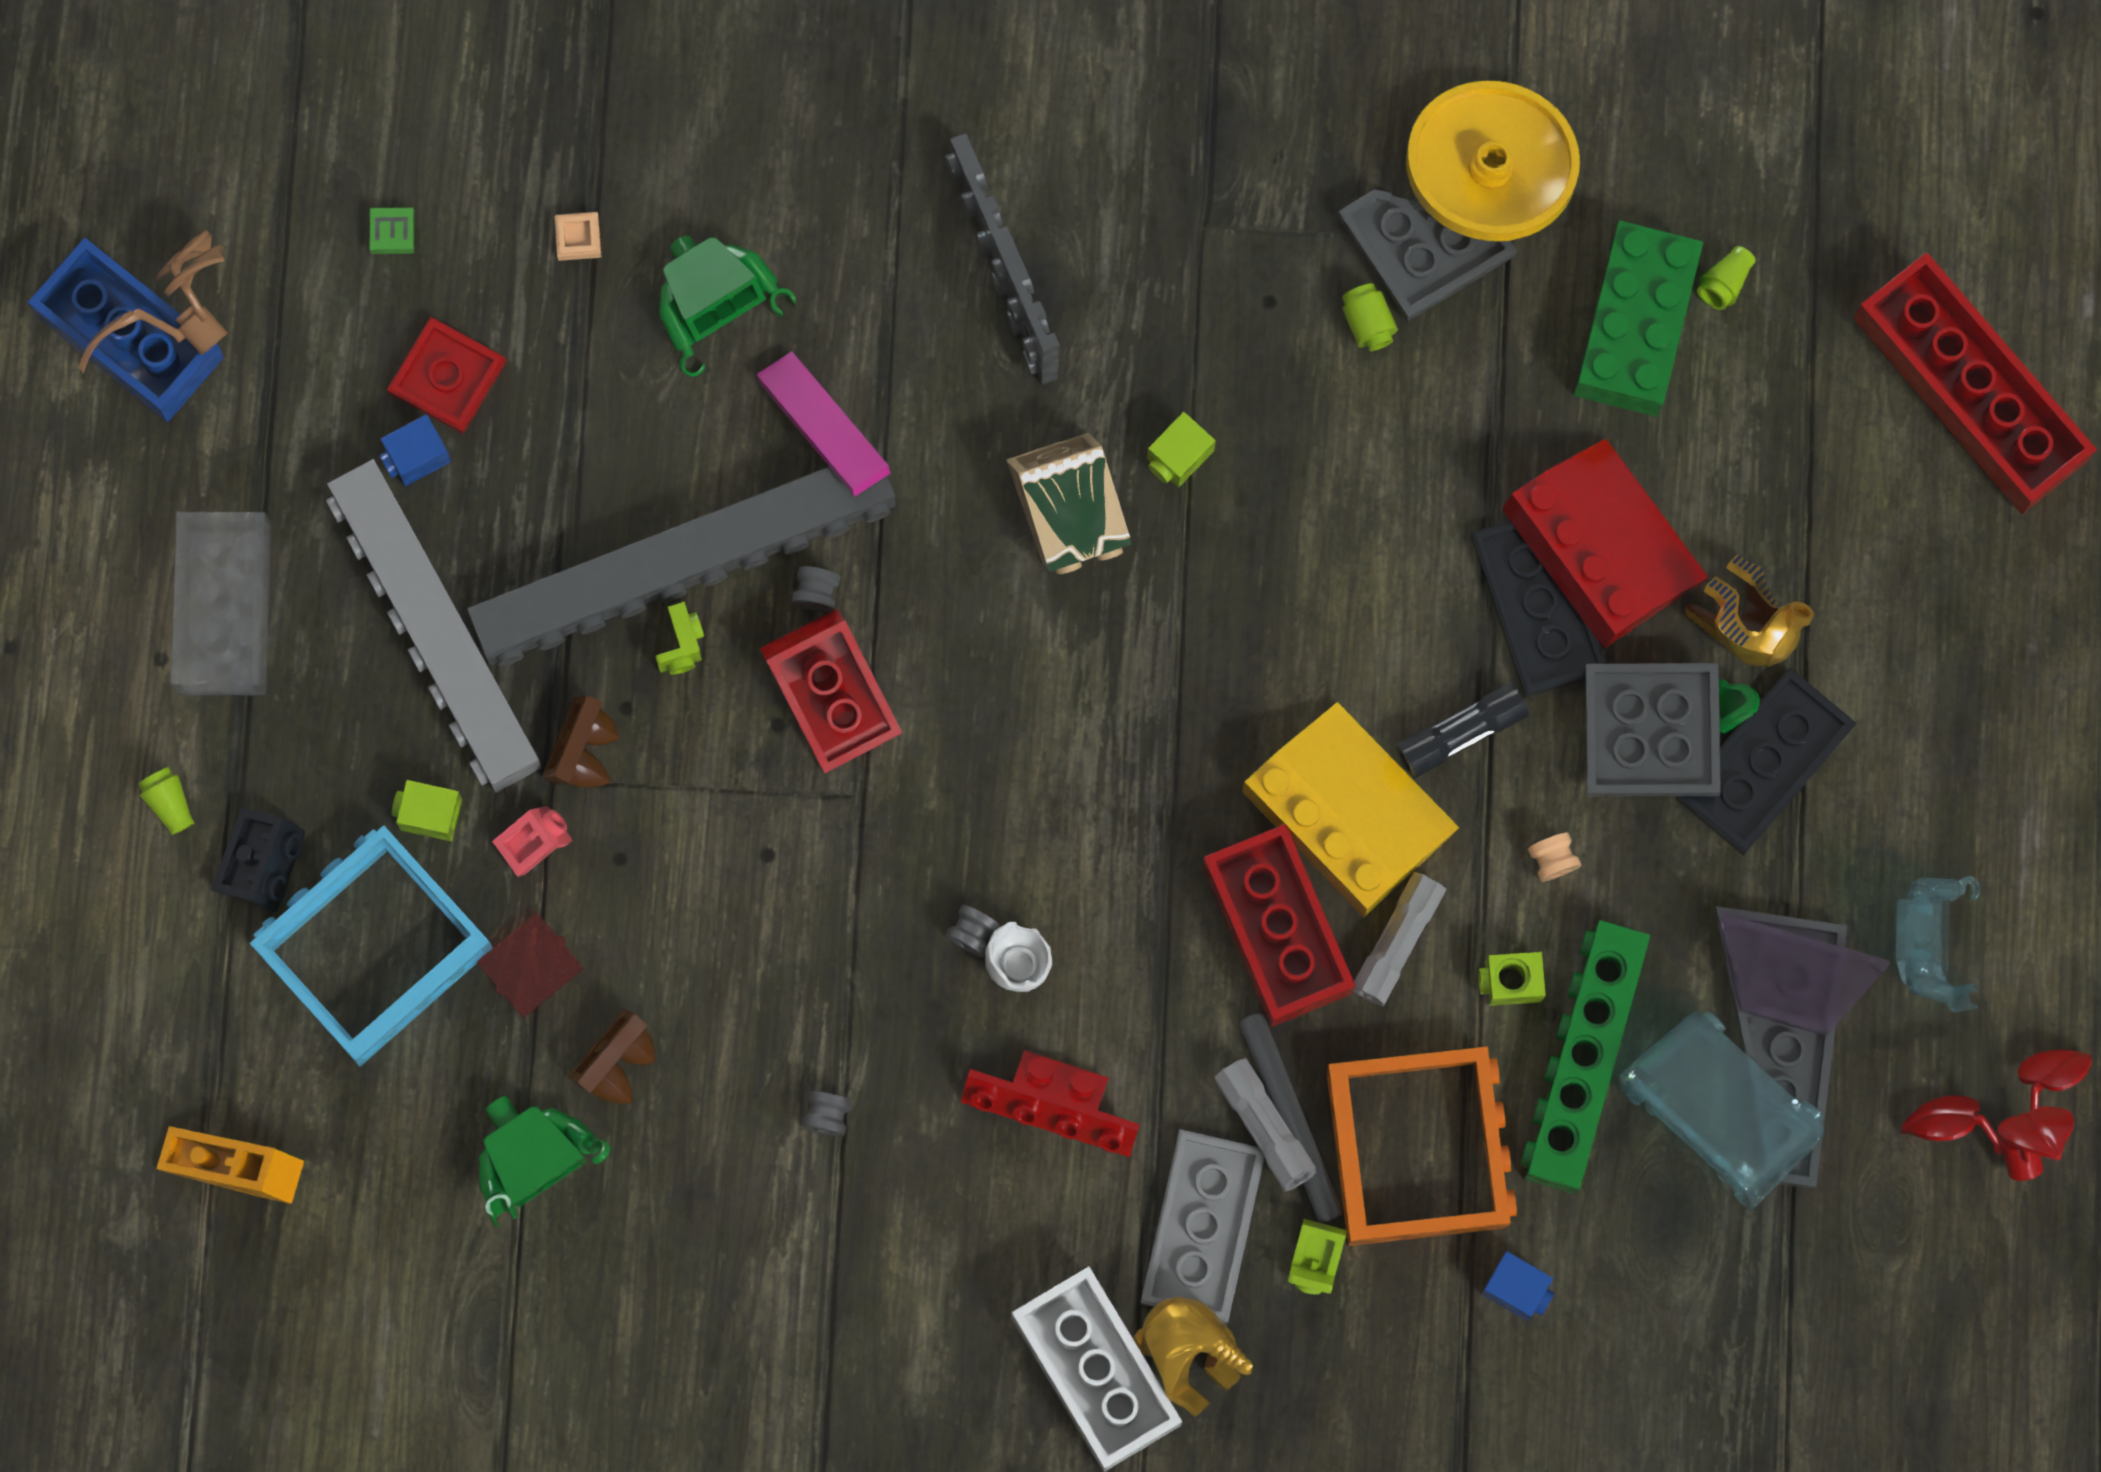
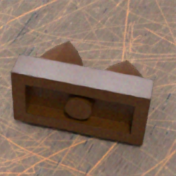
M588 695L574 697L541 778L556 785L570 784L587 788L599 787L611 782L603 764L592 753L584 749L586 744L593 746L606 745L619 739L615 723L601 709L603 702Z
M624 1009L567 1078L580 1089L592 1093L600 1099L611 1103L631 1104L633 1102L632 1089L625 1072L618 1065L617 1061L621 1059L635 1065L655 1063L654 1044L650 1034L645 1029L648 1025L635 1013Z

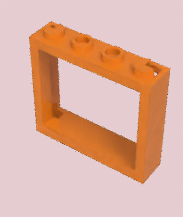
M1488 1047L1328 1064L1326 1075L1348 1246L1506 1229L1510 1225V1217L1517 1216L1516 1198L1513 1189L1506 1190L1504 1173L1511 1172L1510 1152L1508 1145L1501 1146L1499 1128H1505V1113L1502 1101L1495 1102L1493 1084H1499L1500 1082L1497 1058H1489ZM1474 1064L1493 1212L1367 1226L1348 1078Z

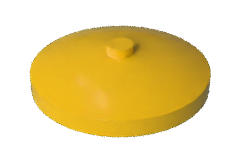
M1476 81L1445 91L1425 107L1411 131L1406 154V168L1410 185L1418 201L1442 225L1454 232L1474 239L1509 241L1520 239L1542 230L1564 211L1576 186L1580 168V155L1576 137L1571 126L1560 111L1541 95L1512 83Z

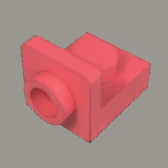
M548 806L526 812L492 842L518 877L528 873L555 849L567 846L572 841V838L566 831L567 824L562 816L556 811L551 810Z

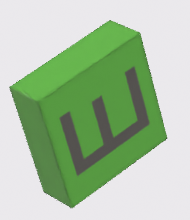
M370 208L371 254L414 253V208Z

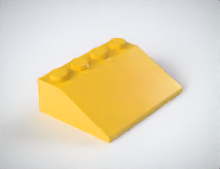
M1338 702L1267 760L1244 782L1242 790L1276 827L1286 824L1295 847L1363 918L1459 829L1454 821Z

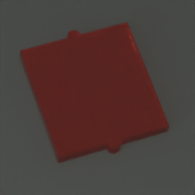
M538 913L477 961L497 986V994H504L523 1018L584 970L565 947L564 937H557Z

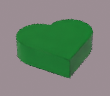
M1719 679V728L1722 734H1726L1750 718L1758 710L1760 698L1754 688L1744 683L1732 685L1723 679Z

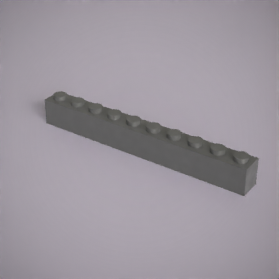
M828 467L467 608L489 665L498 662L499 666H507L521 660L524 657L523 652L538 646L540 650H548L562 644L565 641L564 636L579 630L581 634L597 631L606 625L605 620L621 614L622 618L638 615L646 610L645 604L661 598L663 602H670L681 598L687 594L686 588L699 583H703L704 586L717 584L728 577L727 572L742 566L744 570H752L766 564L769 561L768 556L783 550L785 554L799 552L809 546V540L825 535L829 539L842 535L850 529V524L865 519L867 523L878 521L891 513L890 508L896 507L895 494L886 476L854 497L832 469Z

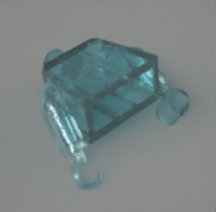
M1971 876L1963 877L1959 882L1956 879L1919 878L1911 883L1907 899H1898L1896 964L1903 984H1907V988L1915 995L1940 1003L1947 1002L1952 1012L1977 1009L1978 1005L1971 1003L1969 994L1979 992L1978 986L1975 983L1952 986L1951 983L1947 982L1949 901H1954L1959 895H1964L1968 883L1973 888L1970 899L1973 901L1977 900L1981 891L1978 880Z

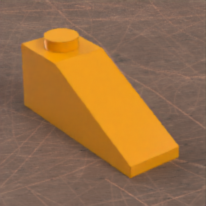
M169 1126L156 1169L249 1195L292 1204L304 1161L275 1148Z

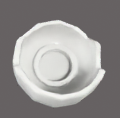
M1008 922L994 930L985 949L986 970L995 983L1007 990L1016 992L1031 991L1044 983L1052 967L1051 948L1044 938L1040 936L1036 928H1024L1018 926L1016 922Z

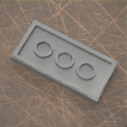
M1179 1129L1141 1305L1155 1307L1159 1302L1176 1296L1195 1299L1210 1307L1224 1324H1228L1265 1158L1259 1147Z

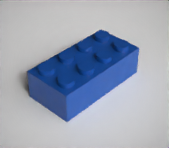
M86 238L79 243L28 301L30 308L39 320L82 354H84L92 338L103 327L129 310L133 312L135 309H141L176 329L181 327L176 321L181 315L179 312ZM138 320L110 333L97 345L89 360L168 423L224 359V356L217 343L201 356L186 338L178 343L172 335L144 320Z

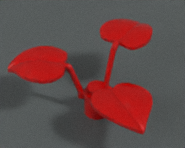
M2057 1049L2039 1052L2025 1059L2018 1068V1077L2022 1083L2033 1085L2031 1087L2030 1112L2028 1114L2023 1112L2019 1116H2013L2002 1121L1997 1129L1999 1137L1985 1116L1977 1114L1980 1110L1979 1101L1957 1095L1936 1098L1920 1106L1903 1124L1902 1136L1904 1134H1911L1925 1140L1950 1141L1967 1135L1977 1124L1983 1128L1993 1143L1995 1153L2004 1155L2008 1176L2011 1179L2026 1181L2036 1178L2043 1172L2041 1156L2059 1161L2065 1143L2075 1125L2073 1114L2069 1110L2054 1106L2039 1107V1094L2043 1088L2051 1091H2063L2080 1082L2092 1065V1056L2090 1053Z

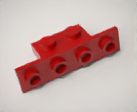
M1026 1050L1023 1052L1013 1083L970 1069L961 1103L973 1106L978 1110L989 1111L1016 1120L1021 1124L1032 1125L1059 1134L1064 1138L1075 1139L1102 1148L1107 1152L1118 1153L1127 1157L1131 1155L1140 1126L1138 1123L1098 1111L1109 1077Z

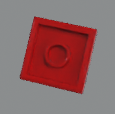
M430 317L387 388V392L422 413L464 434L506 364V357Z

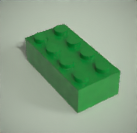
M1619 220L1613 236L1574 392L1575 397L1658 417L1664 404L1703 241Z

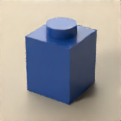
M427 414L381 438L386 452L380 454L379 457L390 477L393 478L399 475L405 486L451 462L448 451Z
M1506 1251L1481 1295L1528 1321L1534 1312L1541 1316L1543 1315L1555 1292L1548 1289L1553 1280L1551 1276Z

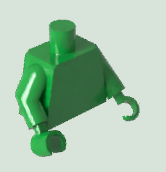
M690 236L678 238L670 247V252L675 260L666 264L663 269L667 282L660 289L659 316L675 351L681 350L683 353L679 365L681 371L687 376H699L706 367L704 363H702L697 371H689L685 367L686 359L694 355L691 345L766 300L763 292L766 291L770 296L768 307L771 313L777 317H782L783 313L775 304L776 297H786L793 307L795 306L796 299L794 293L789 289L779 288L776 285L778 279L762 258L754 251L733 244L724 246L717 238H708L699 245H696Z
M506 1095L491 1103L484 1111L497 1130L483 1139L486 1149L479 1156V1188L486 1202L485 1209L492 1225L499 1227L497 1217L503 1212H510L513 1220L518 1217L517 1209L587 1163L581 1152L583 1154H595L602 1149L597 1156L592 1157V1162L594 1164L603 1162L610 1154L611 1147L609 1143L605 1140H599L579 1119L554 1108L541 1111L534 1105L519 1115Z

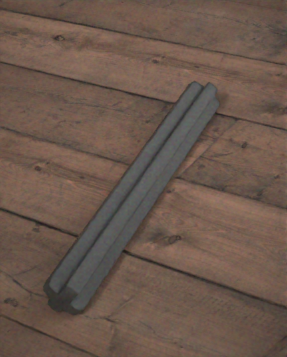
M1262 1013L1250 1015L1240 1022V1027L1268 1097L1294 1138L1299 1140L1316 1167V1173L1303 1183L1316 1217L1320 1223L1333 1221L1342 1215V1209L1265 1016Z

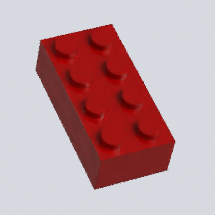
M1286 824L1204 857L1202 868L1270 1027L1279 1025L1353 993L1355 988L1354 981Z

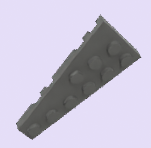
M967 134L951 138V154L945 155L946 163L953 180L960 178L966 191L960 194L967 217L969 219L976 217L981 231L975 233L983 257L991 256L993 272H991V277L999 297L1006 295L1008 298L1006 302L1009 311H1006V315L1015 336L1022 334L1024 350L1021 352L1026 368L1030 375L1037 373L1041 385L1057 380L1060 344L1055 333L1047 335L1050 331L1045 310L1041 301L1033 302L1031 294H1034L1031 279L1008 227H1003L999 214L1000 210L994 195L987 196L984 189H987L986 179Z

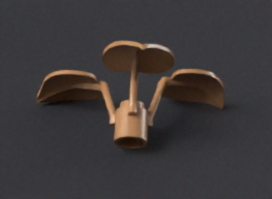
M208 230L203 231L188 242L181 251L176 253L164 265L155 278L159 282L168 273L172 272L175 278L164 291L165 294L170 296L178 287H181L191 306L176 319L181 327L176 329L141 309H135L133 312L129 310L103 327L92 338L79 364V369L83 374L91 354L104 338L110 333L138 320H144L172 335L178 343L186 338L201 356L228 334L205 306L202 307L190 287L194 274L199 270L218 262H224L222 253L224 246L220 243L211 248L212 236ZM198 257L192 264L180 271L184 262Z

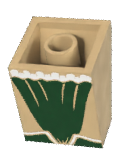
M1089 433L1006 460L1042 563L1049 572L1056 570L1057 574L1069 573L1081 568V561L1096 556L1098 560L1111 559L1121 555L1123 547L1132 545L1103 448Z

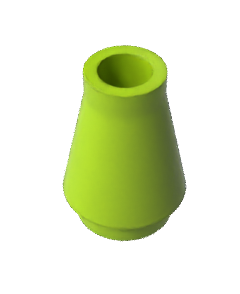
M1735 246L1726 257L1700 277V285L1697 288L1699 297L1707 305L1717 310H1724L1728 305L1735 304L1750 268L1756 261L1754 255L1742 246Z
M169 767L150 775L138 783L142 791L139 796L167 827L171 836L195 824L190 815L179 775H173Z

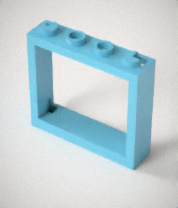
M384 825L377 832L373 829L365 837L362 835L354 843L356 850L344 861L341 858H337L326 866L320 874L323 879L311 890L304 887L293 895L287 902L289 909L277 920L274 917L265 920L262 923L263 926L253 934L256 938L250 942V945L359 1067L493 949L490 941ZM388 852L466 939L353 1039L274 951L381 856Z

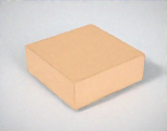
M598 212L555 215L558 261L601 258Z

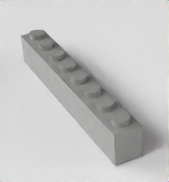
M374 459L327 483L333 495L326 499L331 512L338 523L346 519L353 534L347 536L346 539L357 559L360 560L364 557L368 559L374 571L366 575L377 596L381 597L387 594L394 608L389 610L387 614L398 634L400 635L407 631L415 645L407 650L418 671L422 672L428 669L435 683L429 686L428 689L439 709L442 710L447 706L449 707L456 720L449 724V727L460 747L462 748L469 744L476 759L469 763L481 786L490 782L494 792L497 793L541 769L542 767L537 755Z

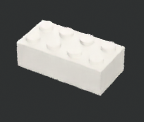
M1090 1267L1085 1268L1012 1312L1011 1318L1103 1472L1181 1426V1418L1167 1398L1166 1393Z

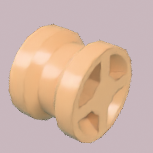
M1568 832L1546 838L1528 848L1531 858L1536 859L1539 864L1538 876L1541 882L1556 879L1581 867L1579 857L1573 855L1569 847L1572 840Z

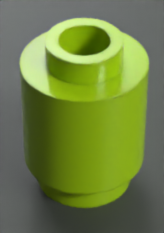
M1373 283L1354 288L1342 296L1345 304L1342 310L1358 347L1368 346L1369 351H1376L1393 342L1392 335L1398 331V328L1383 293L1377 291Z

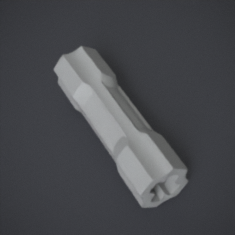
M1413 872L1397 902L1394 913L1354 981V992L1374 1004L1385 1005L1425 925L1431 920L1447 890L1444 886L1423 874Z
M1237 1060L1230 1066L1222 1069L1214 1077L1216 1079L1215 1083L1231 1108L1237 1112L1283 1190L1295 1189L1300 1184L1308 1181L1316 1173V1167L1299 1140L1294 1138L1269 1099L1264 1085L1248 1060Z

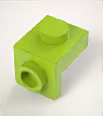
M685 602L668 607L680 648L655 656L659 671L665 672L669 670L670 675L690 671L695 667L694 662L702 660L696 639L704 637L697 612L688 614Z
M1303 1219L1289 1271L1288 1282L1295 1284L1298 1290L1308 1294L1331 1293L1347 1230Z

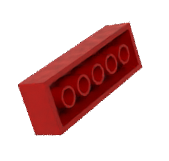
M1927 252L1864 301L1858 308L1853 319L2021 515L2085 465L2096 452V447Z

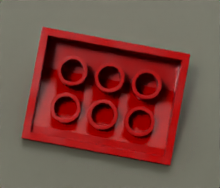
M1607 439L1550 468L1511 494L1502 508L1503 512L1604 649L1709 578Z

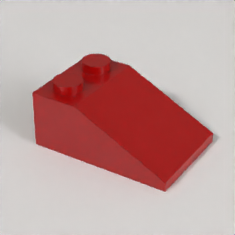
M838 609L760 648L824 774L902 734L860 648Z

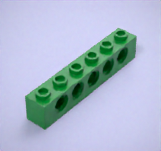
M1602 920L1598 921L1594 931L1586 929L1579 955L1586 957L1582 973L1574 971L1567 997L1575 999L1571 1014H1562L1555 1039L1563 1041L1559 1057L1550 1056L1543 1080L1551 1083L1546 1100L1538 1099L1532 1118V1124L1539 1125L1535 1142L1526 1141L1520 1161V1166L1527 1168L1524 1180L1576 1194L1580 1190L1651 935ZM1599 962L1612 963L1618 971V979L1613 982L1601 980L1595 971L1596 964ZM1595 1003L1603 1007L1606 1012V1021L1601 1024L1590 1023L1584 1016V1006ZM1579 1045L1590 1048L1595 1057L1594 1064L1586 1067L1578 1065L1572 1058V1048ZM1568 1087L1578 1090L1583 1098L1582 1106L1577 1109H1570L1564 1106L1560 1100V1091ZM1553 1130L1566 1132L1571 1140L1570 1149L1566 1151L1554 1150L1548 1142L1549 1132Z

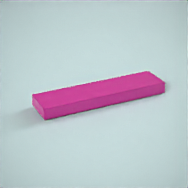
M790 352L756 374L760 385L854 497L891 474L889 465L793 352Z

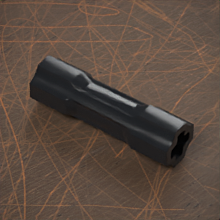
M1510 682L1482 697L1474 705L1432 728L1423 729L1397 744L1396 750L1407 772L1415 779L1441 765L1454 754L1493 733L1501 732L1528 717L1529 711L1517 688Z

